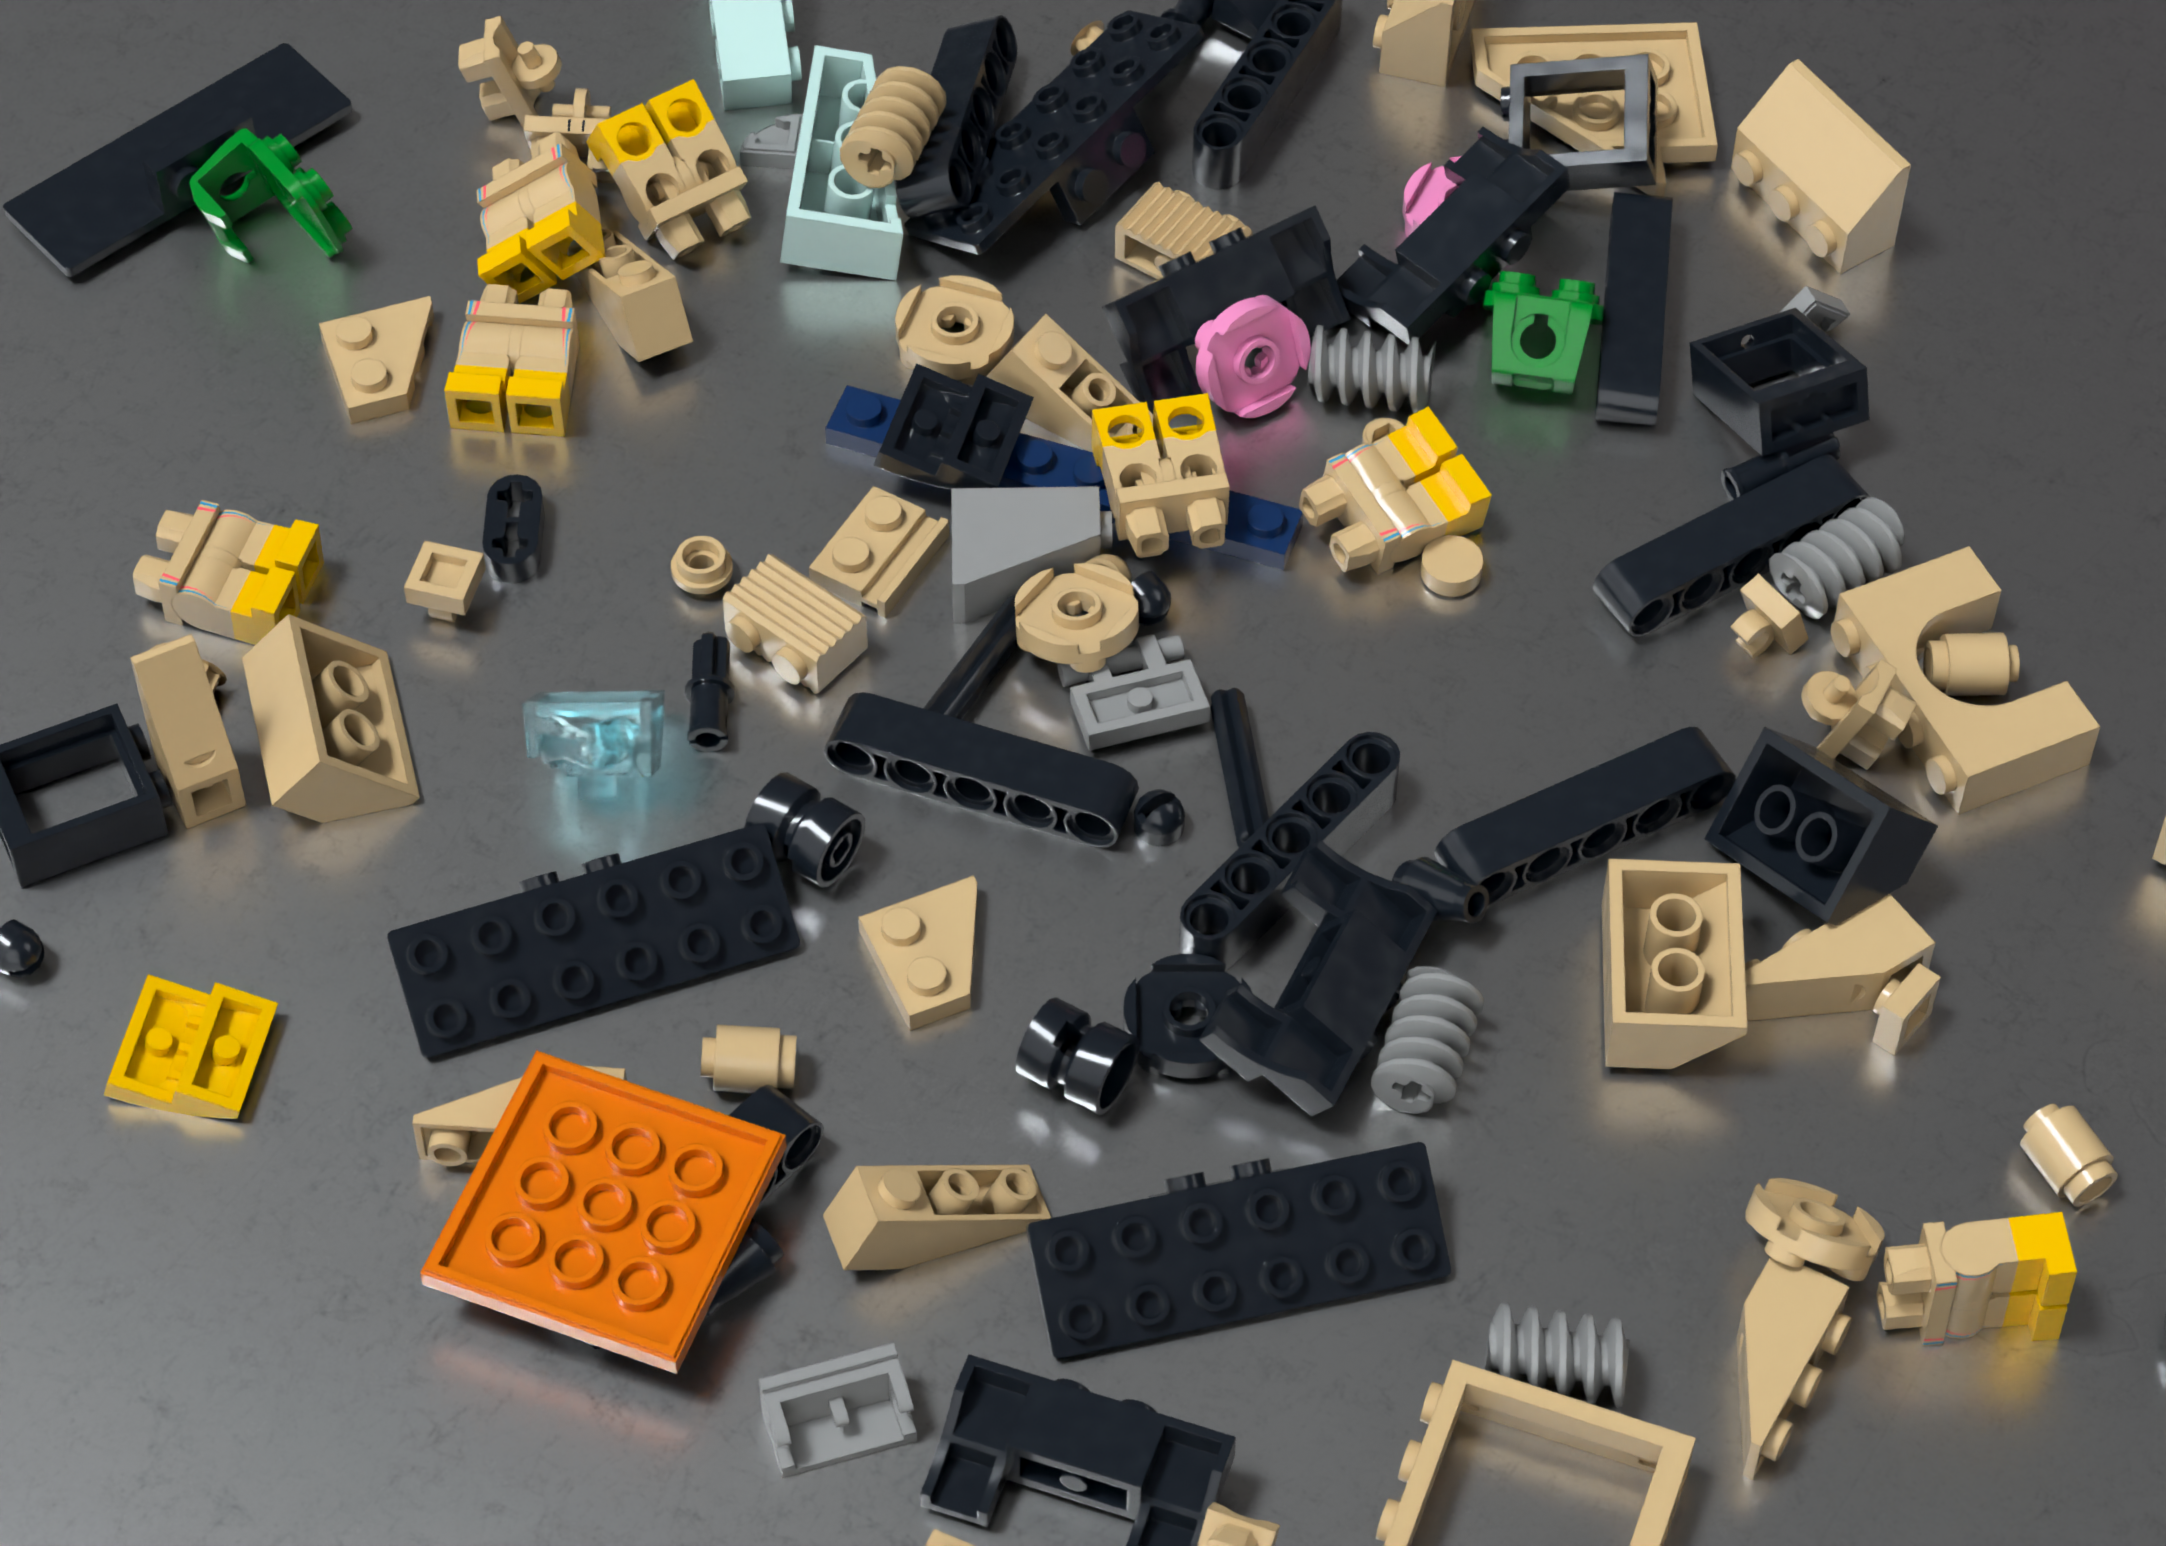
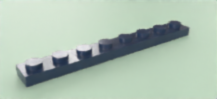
M847 385L825 427L826 444L877 457L900 399ZM1024 433L1019 434L998 488L1099 486L1100 511H1111L1101 468L1096 466L1093 452ZM1230 490L1228 524L1225 525V542L1222 546L1204 549L1284 571L1303 526V513L1297 508ZM1112 514V523L1115 524V518ZM1189 530L1168 533L1169 539L1193 545Z

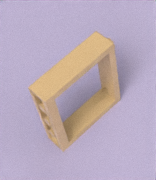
M1452 1360L1444 1385L1432 1382L1428 1389L1420 1416V1422L1429 1424L1422 1443L1412 1439L1408 1443L1398 1475V1480L1407 1483L1400 1502L1390 1498L1387 1500L1376 1534L1377 1540L1385 1542L1384 1546H1411L1460 1411L1654 1473L1629 1546H1664L1689 1472L1696 1438Z

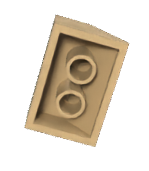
M1387 0V9L1390 10L1389 16L1379 15L1373 36V48L1381 49L1379 73L1445 87L1476 0Z
M1799 59L1789 63L1737 127L1731 169L1742 184L1751 187L1771 207V210L1778 219L1787 222L1807 242L1815 255L1823 257L1839 274L1852 269L1895 245L1911 164Z
M288 614L242 657L272 806L321 823L412 805L420 798L387 651Z
M1609 859L1602 897L1605 1067L1674 1069L1746 1036L1747 1005L1740 864Z

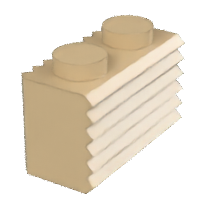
M1156 182L1115 225V258L1159 279L1163 275L1158 266L1189 251L1192 252L1195 261L1213 253L1209 244L1210 241L1241 227L1246 237L1252 235L1253 232L1248 225L1245 226L1238 218L1228 214L1221 215L1219 211L1213 212L1209 206L1203 207L1199 201H1195L1188 193L1181 190L1172 191L1169 186L1164 188L1160 182Z
M768 554L764 562L760 561L756 569H751L748 577L743 576L740 584H734L731 592L726 591L723 597L725 632L730 641L743 652L750 653L754 650L758 656L763 655L767 662L772 661L775 670L784 680L791 684H798L801 681L803 686L810 687L814 694L819 693L868 648L867 618L865 615L773 554Z

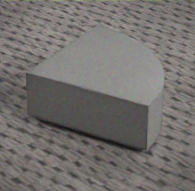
M789 114L775 118V124L762 129L756 134L751 132L743 141L740 149L741 166L794 169L803 114Z
M1805 286L1780 311L1783 312L1797 308L1818 327L1822 326L1825 332L1834 329L1850 315L1841 299L1809 286Z

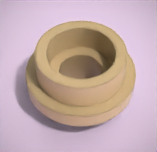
M694 536L682 542L671 560V574L674 582L684 591L693 594H709L720 590L730 581L733 574V562L730 553L717 539L709 536Z

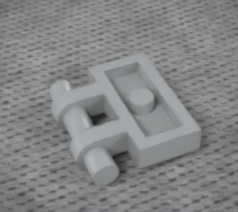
M1154 634L1135 638L1134 645L1128 646L1116 655L1106 658V664L1103 668L1090 673L1077 672L1069 664L1058 663L1059 677L1063 687L1086 682V684L1070 687V703L1089 751L1209 722L1210 705L1192 660L1188 659L1166 664L1184 659L1185 657L1183 643L1179 635L1156 639ZM1140 669V671L1112 677L1113 675Z

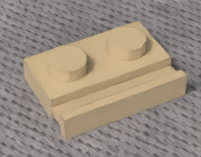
M873 486L809 566V579L830 593L860 607H863L866 603L876 608L878 615L886 618L950 536L949 520L943 517L938 521L926 516V509Z

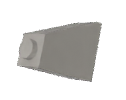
M1099 486L951 488L953 623H967L997 612L1008 597L1016 595L1020 587L1029 578L1041 571L1054 567V577L1061 574L1074 573V564L1085 563L1100 555V548H1112V511H1100Z

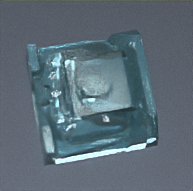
M665 690L538 692L522 703L527 757L537 758L540 756L544 764H550L551 769H562V765L565 763L567 777H578L579 800L600 801L616 799V776H629L637 769L642 777H652L661 768Z

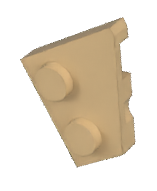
M430 296L319 323L321 339L350 424L409 410L415 390L414 376L420 371L425 354L424 338L428 326H432L434 321V311Z
M974 875L858 917L859 932L910 1031L970 1009L975 919L978 901V887Z

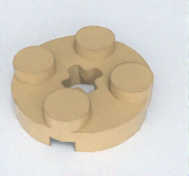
M962 275L940 277L939 286L930 287L923 292L921 285H919L904 296L896 311L895 331L901 362L906 368L914 370L917 363L952 379L973 385L978 373L987 376L991 369L1012 349L1014 342V315L1012 309L1010 308L1009 310L1002 302V293L995 286L978 278ZM955 322L964 324V331L958 333H951L942 329L951 328Z
M1091 563L1074 564V573L1061 574L1055 577L1054 567L1041 571L1029 578L1020 587L1015 597L1016 636L1019 647L1042 659L1055 663L1069 664L1077 672L1090 673L1103 668L1106 664V658L1114 656L1125 649L1133 641L1139 630L1138 600L1134 597L1132 584L1123 574L1102 565ZM1083 611L1088 612L1087 614L1082 616H1075Z
M1771 1178L1768 1180L1765 1190L1758 1183L1745 1210L1746 1221L1760 1235L1768 1239L1765 1252L1776 1261L1792 1267H1801L1804 1265L1805 1260L1826 1266L1837 1275L1852 1281H1863L1866 1278L1869 1268L1875 1262L1885 1238L1883 1228L1869 1213L1857 1206L1853 1217L1845 1212L1834 1208L1838 1197L1837 1194L1798 1180Z

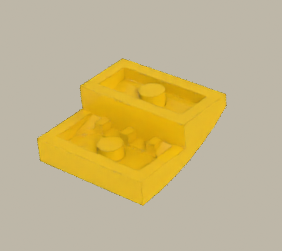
M148 974L108 1078L104 1096L151 1109L179 1114L237 1119L278 1003L217 982L214 983L211 994H207Z

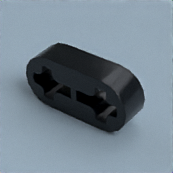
M518 474L505 476L497 480L490 487L487 494L482 544L486 570L492 578L499 582L509 584L523 582L531 578L538 571L540 565L545 519L543 497L539 484L528 476ZM522 501L519 517H509L508 510L511 509L513 502ZM509 541H518L519 549L516 550L514 557H505L508 553Z

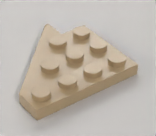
M1697 22L1471 29L1470 49L1475 85L1499 101L1501 88L1510 86L1511 64L1649 54L1658 79L1656 185L1635 187L1648 195L1664 197L1666 179L1663 163L1716 161L1718 143ZM1625 90L1531 97L1530 120L1580 152L1624 149Z

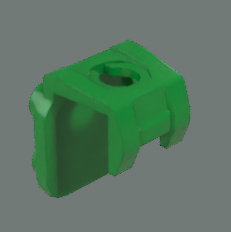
M242 128L224 142L190 179L189 184L194 202L225 251L246 263H250L254 258L248 248L235 234L231 227L233 226L232 223L273 196L276 197L288 214L328 258L333 257L335 254L339 255L344 250L342 244L347 241L345 235L353 228L345 215L332 201L326 204L334 195L322 177L313 168L307 172L301 167L296 170L294 169L302 163V160L281 133L274 139L266 136L261 140L248 129ZM252 169L245 176L244 183L235 193L227 196L220 195V188L228 177L235 173H247Z
M1500 271L1499 282L1492 283V290H1485L1483 303L1485 310L1493 311L1492 384L1510 387L1514 384L1517 387L1546 391L1552 389L1555 393L1572 395L1589 325H1602L1605 306L1599 305L1600 296L1595 295V283L1560 279L1558 290H1552L1551 297L1541 296L1540 288L1536 287L1537 280H1535V275ZM1535 314L1549 316L1547 326L1553 330L1556 336L1554 350L1549 356L1541 359H1535L1525 354L1520 343L1523 331L1528 326L1534 324Z

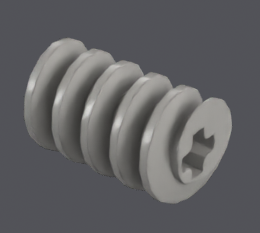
M1317 325L1311 347L1308 388H1310L1311 384H1314L1317 400L1326 403L1335 387H1338L1341 403L1347 406L1352 404L1358 391L1361 390L1365 406L1374 409L1382 393H1385L1389 410L1395 412L1400 409L1406 396H1409L1412 411L1416 413L1426 408L1429 401L1436 342L1428 356L1422 355L1419 338L1412 337L1405 352L1400 353L1398 352L1395 334H1388L1381 349L1376 350L1371 332L1364 331L1357 347H1352L1347 329L1341 328L1333 344H1328L1324 327Z
M1867 497L1855 508L1845 510L1838 516V519L1827 521L1819 530L1809 532L1801 541L1791 543L1782 553H1775L1770 557L1769 570L1772 579L1779 591L1792 604L1797 606L1803 614L1812 619H1819L1827 613L1828 606L1837 608L1840 593L1883 578V573H1894L1901 567L1902 554L1900 547L1904 544L1905 540L1903 525L1897 512L1886 502L1876 497Z
M1418 966L1407 971L1405 984L1400 990L1399 1004L1394 1008L1392 1025L1387 1029L1385 1046L1380 1051L1378 1067L1374 1070L1371 1079V1087L1375 1095L1384 1104L1401 1113H1424L1429 1111L1433 1104L1446 1103L1455 1097L1457 1090L1455 1080L1462 1075L1464 1067L1462 1059L1468 1055L1471 1040L1469 1037L1476 1031L1478 1021L1476 1016L1482 1012L1484 1006V997L1471 983L1443 969L1431 966Z
M1502 1302L1490 1323L1484 1370L1490 1372L1494 1370L1499 1371L1500 1375L1519 1380L1521 1375L1524 1374L1527 1375L1530 1385L1543 1389L1549 1378H1553L1556 1382L1558 1394L1568 1397L1576 1383L1582 1382L1589 1404H1595L1603 1388L1610 1386L1615 1406L1621 1408L1626 1383L1630 1340L1625 1338L1620 1318L1613 1317L1610 1319L1603 1335L1600 1336L1597 1334L1593 1315L1585 1313L1575 1331L1570 1332L1564 1310L1555 1311L1547 1328H1542L1537 1307L1529 1306L1520 1323L1514 1324L1509 1303Z

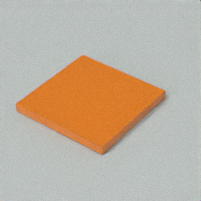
M536 1050L420 1272L422 1285L677 1374L787 1148L786 1135Z

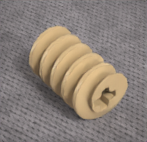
M904 66L887 68L877 77L872 90L869 92L864 105L861 107L840 148L841 162L847 173L857 182L869 188H884L891 184L893 180H902L911 174L916 160L920 157L924 145H926L932 133L931 131L935 128L939 116L947 104L946 93L936 79L917 68Z

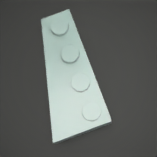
M709 0L712 34L716 36V60L724 111L792 104V81L802 80L798 46L788 47L786 32L795 31L792 0Z
M817 45L814 47L786 213L780 263L896 281L903 229L901 218H898L897 194L894 180L884 188H869L857 182L849 175L840 159L841 145L876 81L872 54Z

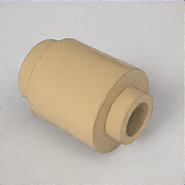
M2003 632L1942 634L1940 640H1927L1925 643L1923 655L1924 675L1932 685L1947 696L2005 695L2009 682L2018 681L2020 670L2018 648L2016 645H2008L2007 638Z
M717 1024L716 1038L703 1037L700 1077L714 1078L713 1091L754 1093L765 1085L774 1086L776 1089H793L797 1036L780 1035V1028Z
M2049 1104L2035 1112L2024 1123L2023 1128L2027 1133L2023 1136L2020 1147L2058 1197H2067L2075 1207L2083 1206L2106 1192L2117 1180L2118 1173L2111 1166L2114 1157L2075 1106L2069 1105L2059 1109L2056 1104Z

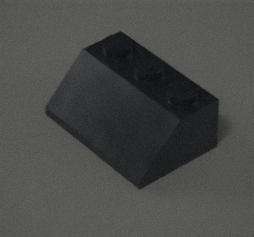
M1764 727L1704 839L1825 922L1836 926L1907 884L1938 825L1816 747Z

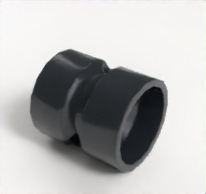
M785 772L772 778L760 791L752 804L744 826L745 828L759 823L764 824L776 862H784L787 859L793 860V872L820 887H829L843 875L855 858L865 832V817L860 812L833 797L821 800V793L817 788Z
M1054 997L1049 999L1040 1008L1030 1023L1018 1050L1016 1072L1020 1076L1050 1091L1064 1086V1096L1069 1101L1100 1116L1105 1114L1115 1104L1127 1085L1136 1065L1140 1041L1137 1037L1105 1021L1098 1023L1094 1027L1091 1026V1016L1087 1012Z

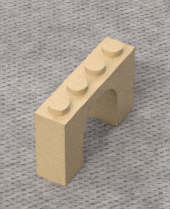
M1970 546L1840 593L1834 622L1831 624V636L1837 651L1843 657L1850 658L1861 674L1862 680L1880 659L1897 668L1889 686L1917 703L1907 725L1898 735V738L1906 748L1913 749L1926 768V774L1932 788L1939 795H1945L1958 815L2088 766L2100 730V725L2068 681L2005 704L1985 706L1969 704L1951 698L1938 690L1925 677L1918 662L1923 658L1927 640H1940L1942 634L1982 633L1992 629L2001 589Z

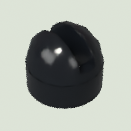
M1147 571L1130 583L1133 586L1134 597L1138 600L1139 625L1152 626L1162 622L1167 616L1171 605V593L1165 583L1153 571Z
M1157 789L1148 791L1139 798L1134 809L1133 824L1138 838L1149 845L1166 846L1174 843L1182 836L1185 826V811L1181 801L1171 791Z
M10 920L0 928V972L16 978L33 974L41 967L45 957L43 943L33 929L18 920Z

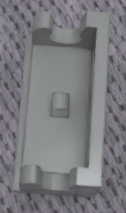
M894 1342L759 1379L762 1415L782 1478L917 1441V1431L910 1412L914 1410Z

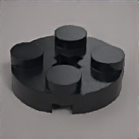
M1200 954L1171 955L1151 964L1150 973L1141 977L1137 984L1135 978L1129 985L1123 1003V1030L1137 1037L1140 1041L1137 1063L1143 1070L1150 1074H1166L1179 1078H1201L1214 1074H1228L1234 1071L1199 1040L1225 992L1240 984L1234 976L1225 972L1226 964L1213 957ZM1241 977V984L1252 993L1249 985ZM1189 1006L1195 1007L1197 1016L1206 1018L1197 1024L1186 1025L1176 1021L1173 1017L1181 1016L1182 1007Z

